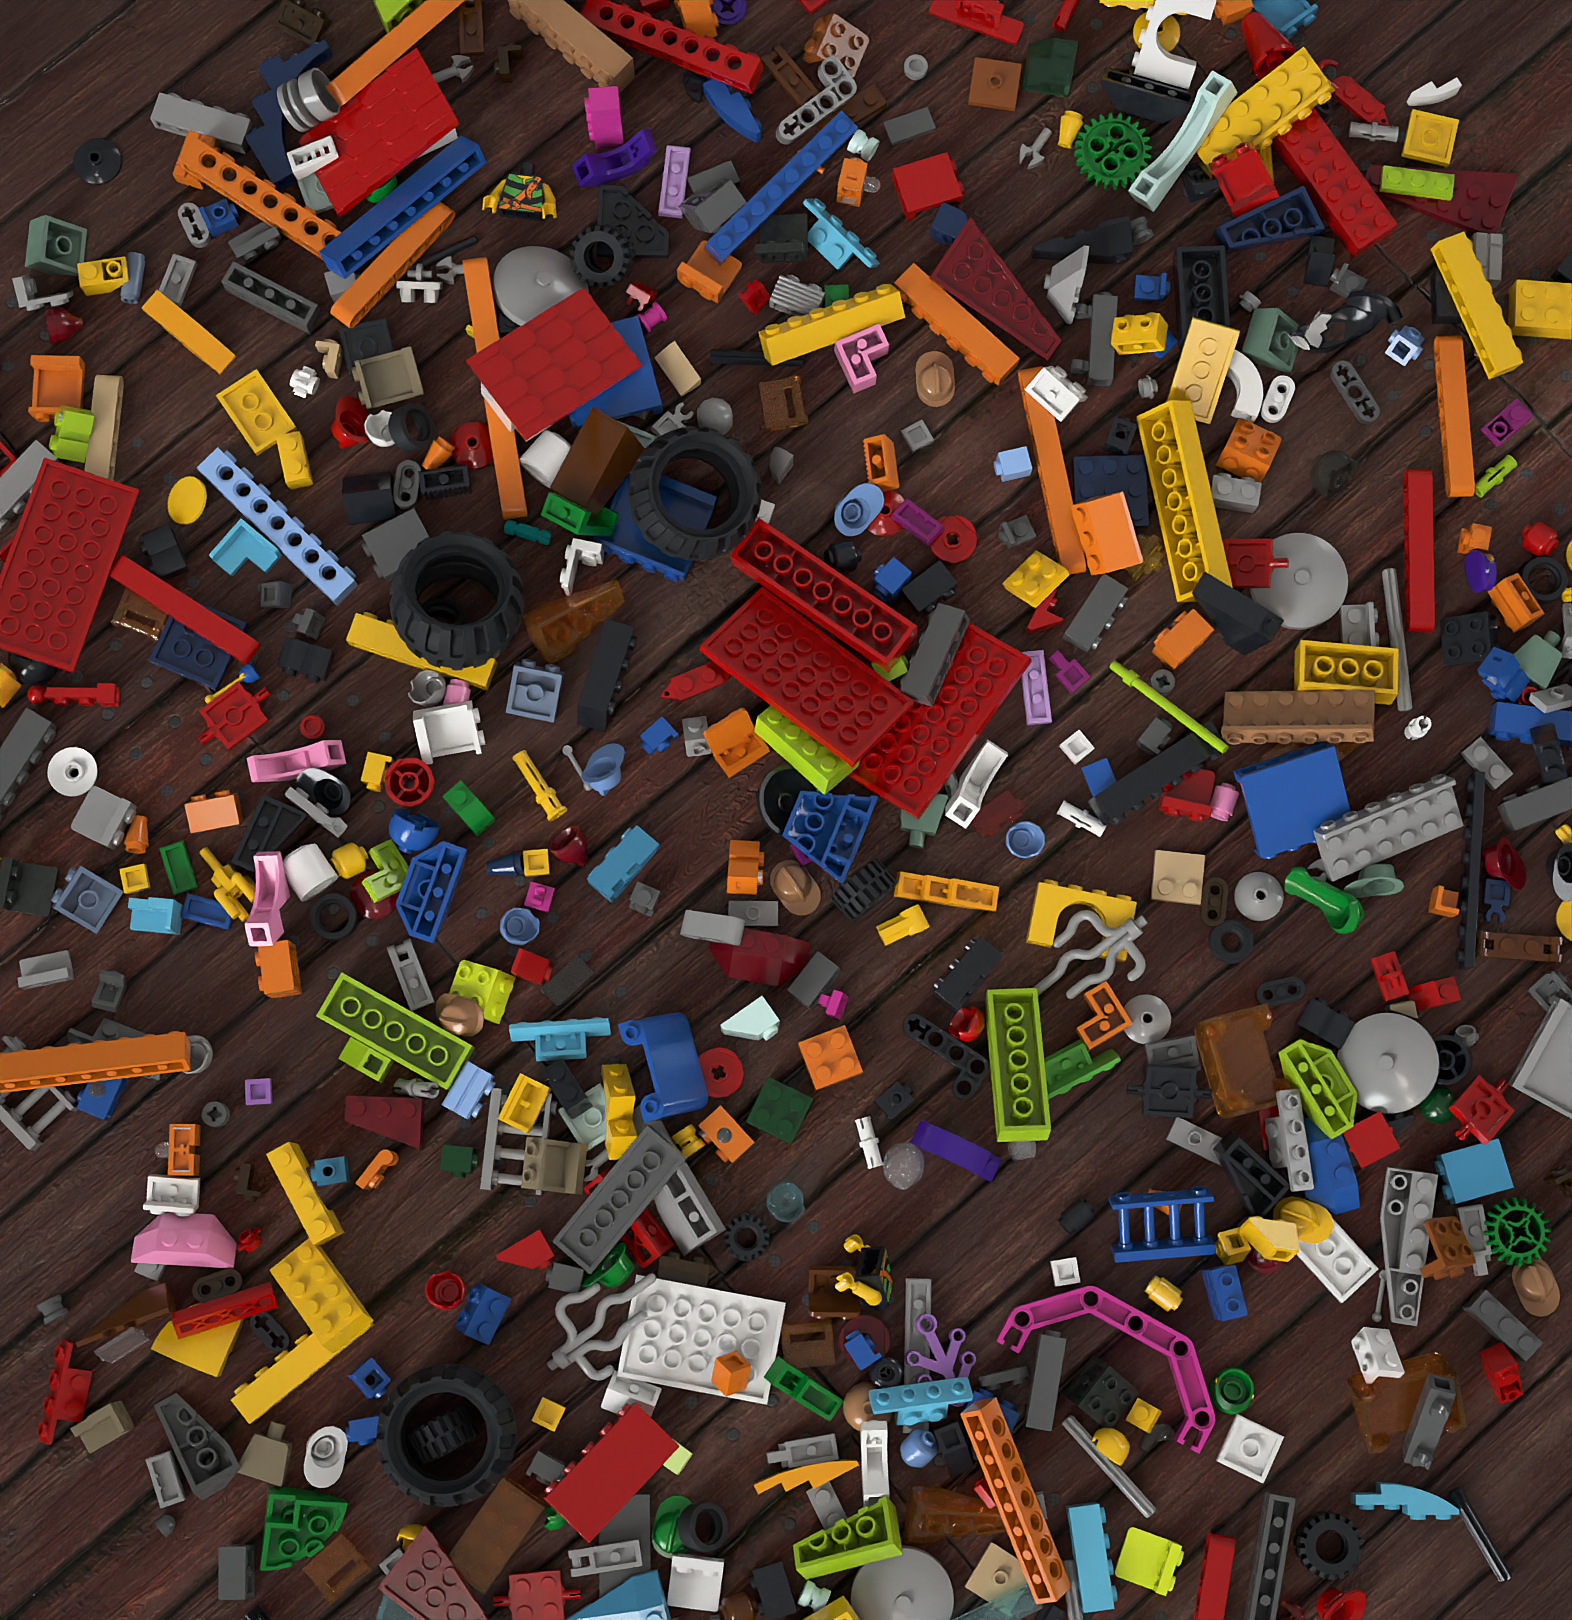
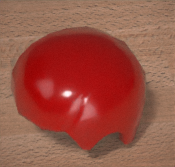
M972 1005L970 1006L972 1009L960 1008L949 1023V1035L962 1043L974 1041L981 1035L985 1026V1016L980 1009Z
M450 1271L433 1274L425 1284V1295L430 1304L437 1309L450 1310L459 1306L466 1295L465 1284L460 1276Z

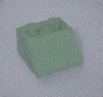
M47 215L30 220L25 267L46 274L79 276L77 264L84 263L87 229Z
M1279 308L1254 309L1241 353L1256 364L1291 373L1299 347L1294 344L1288 335L1292 330H1297V327L1300 325Z

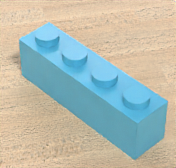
M1097 1502L1068 1505L1066 1510L1083 1613L1114 1609V1602L1118 1601L1116 1587L1115 1585L1111 1586L1110 1575H1114L1112 1560H1107L1106 1549H1110L1108 1534H1103L1102 1523H1106L1104 1507L1100 1508Z

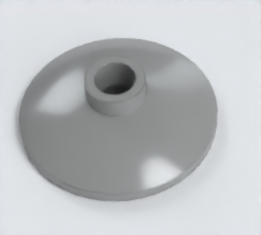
M1264 872L1247 874L1238 882L1234 891V901L1237 909L1243 916L1254 921H1265L1274 917L1281 909L1284 900L1280 883L1273 876ZM1257 891L1264 893L1265 897L1263 900L1256 897Z
M1147 994L1139 995L1132 998L1125 1005L1124 1010L1133 1024L1125 1029L1124 1032L1133 1041L1140 1044L1158 1041L1169 1031L1171 1025L1170 1011L1167 1005L1158 997ZM1145 1014L1151 1016L1152 1021L1150 1023L1144 1022L1143 1016Z

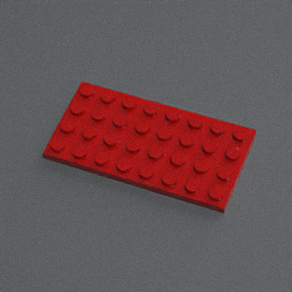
M47 458L43 459L0 574V649L74 673L108 581L109 573L113 567L139 496V489Z
M764 587L758 590L700 645V652L852 768L914 704V700Z
M969 623L933 707L914 701L913 707L860 759L859 766L848 777L919 820L1031 664V658Z

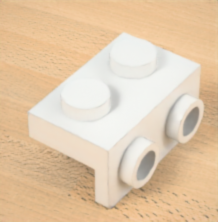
M150 1174L147 1183V1200L143 1204V1209L150 1210L152 1214H165L167 1211L175 1212L177 1216H190L199 1208L200 1178Z
M1363 1327L1352 1339L1353 1350L1366 1383L1372 1384L1378 1376L1400 1378L1405 1373L1389 1329Z

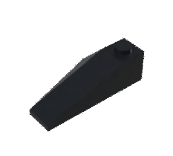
M1125 216L1098 223L1099 228L1089 232L1085 231V229L1078 230L1069 239L1060 236L1036 244L1032 248L1031 256L1034 259L1062 261L1085 245L1089 246L1087 263L1124 264L1128 262L1133 253L1130 217Z

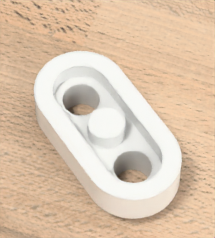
M1281 375L1272 381L1260 410L1261 416L1265 421L1276 423L1285 415L1295 391V384L1290 377ZM1283 387L1285 393H1280L1277 388ZM1274 408L1276 414H1270L1268 409Z

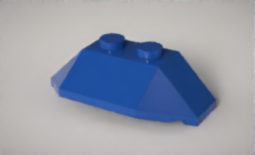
M442 841L412 858L395 904L410 936L430 943L435 942L445 923L457 890L467 849Z
M1309 1117L1304 1118L1314 1189L1304 1190L1305 1197L1335 1215L1360 1208L1358 1182L1342 1134L1334 1139H1330Z

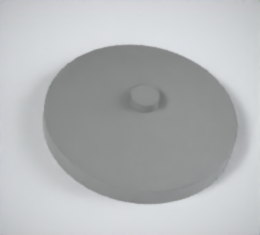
M540 246L521 247L506 254L498 263L492 280V292L498 307L510 320L520 326L576 291L585 288L589 293L587 282H583L580 279L582 276L580 274L576 275L574 272L577 268L575 265H571L570 258L556 250Z
M1290 533L1275 538L1273 540L1274 558H1289V567L1274 568L1271 574L1270 588H1250L1253 600L1282 618L1284 622L1281 626L1285 628L1303 630L1325 623L1339 610L1346 597L1348 574L1344 561L1333 546L1317 536L1306 533Z
M1395 1013L1374 1014L1357 1022L1341 1050H1338L1337 1055L1339 1064L1357 1092L1356 1102L1375 1112L1399 1113L1417 1106L1431 1093L1439 1075V1054L1431 1035L1418 1022Z
M902 1546L903 1555L861 1565L857 1571L851 1588V1607L860 1620H950L954 1605V1594L950 1578L942 1564L926 1551L916 1547Z

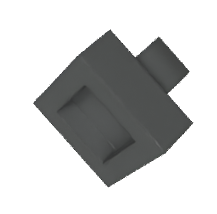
M306 608L304 615L295 613L292 623L298 624L297 631L310 639L317 640L325 617L315 610Z

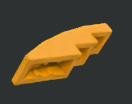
M158 290L142 306V310L161 324L167 332L220 375L236 358V355Z
M901 871L897 872L894 897L970 909L996 911L999 887L954 878L947 879L930 875L923 876Z
M838 1459L793 1467L755 1482L754 1487L757 1493L760 1494L782 1483L787 1492L809 1480L813 1489L859 1466L856 1459Z

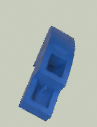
M706 77L707 82L703 83V93L717 114L744 137L756 143L760 142L763 128L759 119L753 118L750 112L752 107L747 98L743 99L740 92L733 94L730 85Z

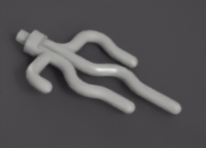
M1083 910L1074 914L1069 920L1065 931L1053 940L1055 948L1061 947L1071 939L1079 923L1083 920L1090 921L1096 930L1106 938L1090 950L1073 949L1064 953L1059 959L1055 970L1033 987L1037 988L1038 996L1061 978L1070 961L1073 959H1094L1108 948L1110 949L1106 956V965L1103 971L1081 979L1066 992L1067 998L1073 999L1088 986L1108 980L1114 972L1116 957L1124 948L1136 963L1135 968L1127 975L1128 980L1135 981L1143 974L1146 962L1133 941L1143 934L1141 928L1148 923L1142 915L1135 921L1129 918L1118 928L1112 929L1107 927L1100 917L1092 911Z
M650 1273L625 1292L610 1294L604 1297L597 1306L594 1322L578 1335L574 1324L566 1315L565 1309L569 1304L582 1303L600 1291V1284L593 1283L581 1292L569 1293L563 1296L556 1304L555 1315L567 1332V1340L561 1347L552 1352L553 1358L547 1362L548 1367L552 1371L557 1367L565 1369L576 1361L590 1379L604 1380L614 1373L612 1365L596 1370L584 1354L591 1350L612 1351L617 1349L624 1343L628 1332L647 1319V1312L640 1311L619 1327L615 1337L610 1341L588 1339L603 1327L606 1311L609 1306L623 1304L652 1285L657 1279L656 1275Z

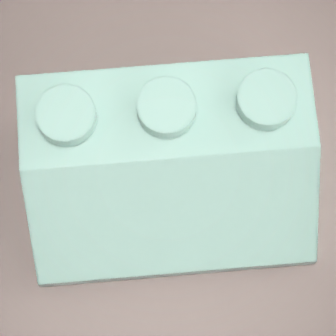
M761 996L720 1026L724 1035L758 1041L764 1038L767 1041L778 1033L780 1020L763 996Z

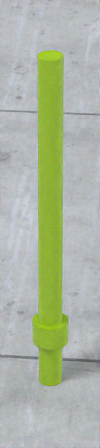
M1116 660L1111 663L1109 668L1121 676L1124 683L1130 687L1134 686L1222 754L1226 752L1229 747L1226 743L1139 678L1140 675L1132 669H1126Z

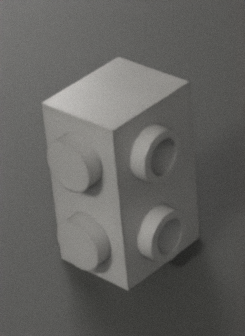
M1226 473L1213 475L1209 484L1214 507L1247 513L1255 512L1259 505L1262 483L1255 482L1256 480L1250 477H1242L1241 479L1231 478L1232 476Z

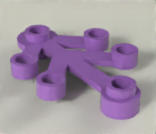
M931 1314L919 1315L915 1320V1328L919 1333L925 1335L936 1361L923 1357L919 1352L911 1350L905 1354V1362L909 1366H921L940 1373L945 1380L956 1378L952 1369L960 1345L965 1340V1332L960 1328L950 1330L948 1335L950 1344L945 1355L935 1334L937 1328L936 1318ZM923 1319L928 1321V1326L925 1329L921 1327ZM956 1331H959L961 1336L956 1341L953 1336ZM964 1351L959 1356L961 1368L957 1378L968 1377L971 1367L976 1362V1356L973 1352ZM912 1354H915L917 1356V1360L915 1363L910 1362V1356ZM967 1354L971 1356V1361L968 1364L964 1361V1357ZM919 1374L915 1379V1384L920 1383L923 1377L927 1378V1382L934 1380L927 1374ZM967 1402L953 1403L950 1405L960 1407L966 1404Z

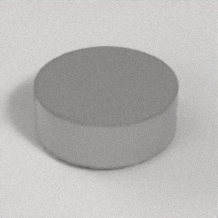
M914 54L905 60L904 73L908 78L920 80L926 75L928 63L923 56Z

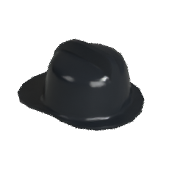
M307 768L297 777L296 786L309 795L307 800L313 805H316L318 802L331 815H340L349 808L352 793L347 780L342 776L329 774L318 768Z
M1569 842L1560 849L1553 851L1548 856L1545 866L1546 872L1552 881L1554 892L1563 901H1572V843Z

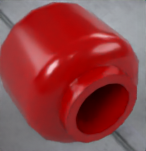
M1541 521L1533 525L1528 524L1521 533L1523 537L1522 547L1536 557H1543L1545 555L1548 557L1559 543L1557 532Z

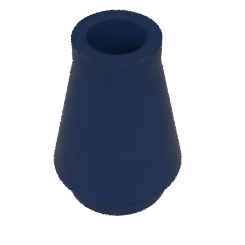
M513 852L493 861H487L489 876H519L520 873H524L522 854Z

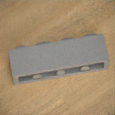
M159 92L150 118L155 128L185 137L188 131L191 130L201 135L204 134L215 138L219 147L246 154L248 148L245 136L254 129L251 119L245 114L228 113L219 106H213V108L204 106L202 102L195 99L187 101L174 93L164 94Z
M37 440L0 477V532L5 531L9 527L11 519L16 514L19 515L25 510L43 459L47 458L61 463L58 458H55Z

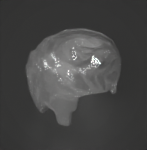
M911 1143L894 1144L887 1150L884 1158L883 1171L886 1179L894 1187L900 1190H907V1188L916 1184L923 1175L924 1155L919 1148Z

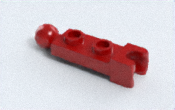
M97 683V688L47 687L46 690L41 685H34L29 688L27 696L29 701L34 704H40L49 699L54 702V705L67 706L69 702H79V705L93 706L94 702H97L102 707H119L120 687H116V684Z

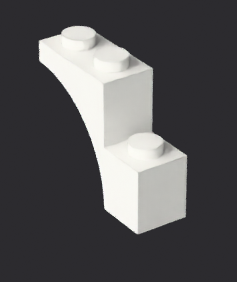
M988 739L960 776L959 788L945 806V815L964 828L968 827L980 810L982 799L993 777L1008 756L1006 751Z

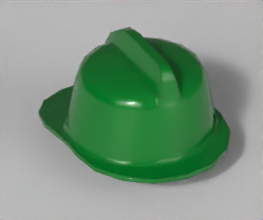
M619 1243L596 1270L583 1279L581 1287H587L596 1281L606 1287L622 1285L634 1270L633 1262L625 1253L626 1244Z
M672 1496L665 1499L660 1504L656 1513L652 1530V1544L654 1549L666 1558H673V1553L685 1554L689 1550L683 1545L678 1533L679 1517L682 1511L692 1504L689 1499L683 1496Z

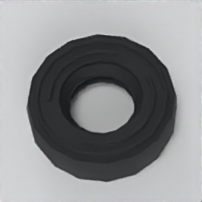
M1224 920L1220 925L1215 926L1211 930L1208 938L1209 949L1218 961L1226 964H1236L1245 960L1251 953L1253 936L1250 929L1244 923L1237 920ZM1232 932L1239 937L1240 945L1237 950L1228 951L1222 946L1221 939L1225 933Z

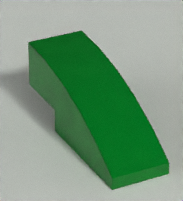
M777 1356L764 1375V1378L773 1386L829 1422L844 1402L842 1398L779 1356Z

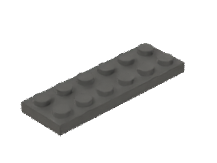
M647 1125L552 1242L591 1275L688 1157L652 1126Z

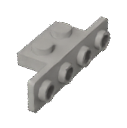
M1299 1089L1277 1091L1279 1116L1265 1119V1132L1268 1138L1269 1158L1272 1168L1287 1167L1290 1190L1292 1192L1314 1189Z

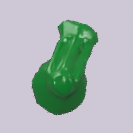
M1304 867L1292 868L1285 878V891L1319 907L1331 928L1339 934L1353 932L1365 916L1364 908L1353 894L1343 892V890L1325 881L1311 877Z

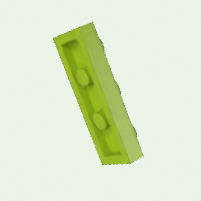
M1383 166L1381 169L1379 192L1450 201L1453 197L1455 175Z

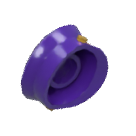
M1471 550L1464 562L1468 584L1475 593L1490 591L1496 581L1495 553L1491 551L1489 554H1483L1478 550Z

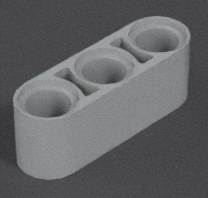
M686 910L680 935L693 939L740 946L746 921L731 916Z

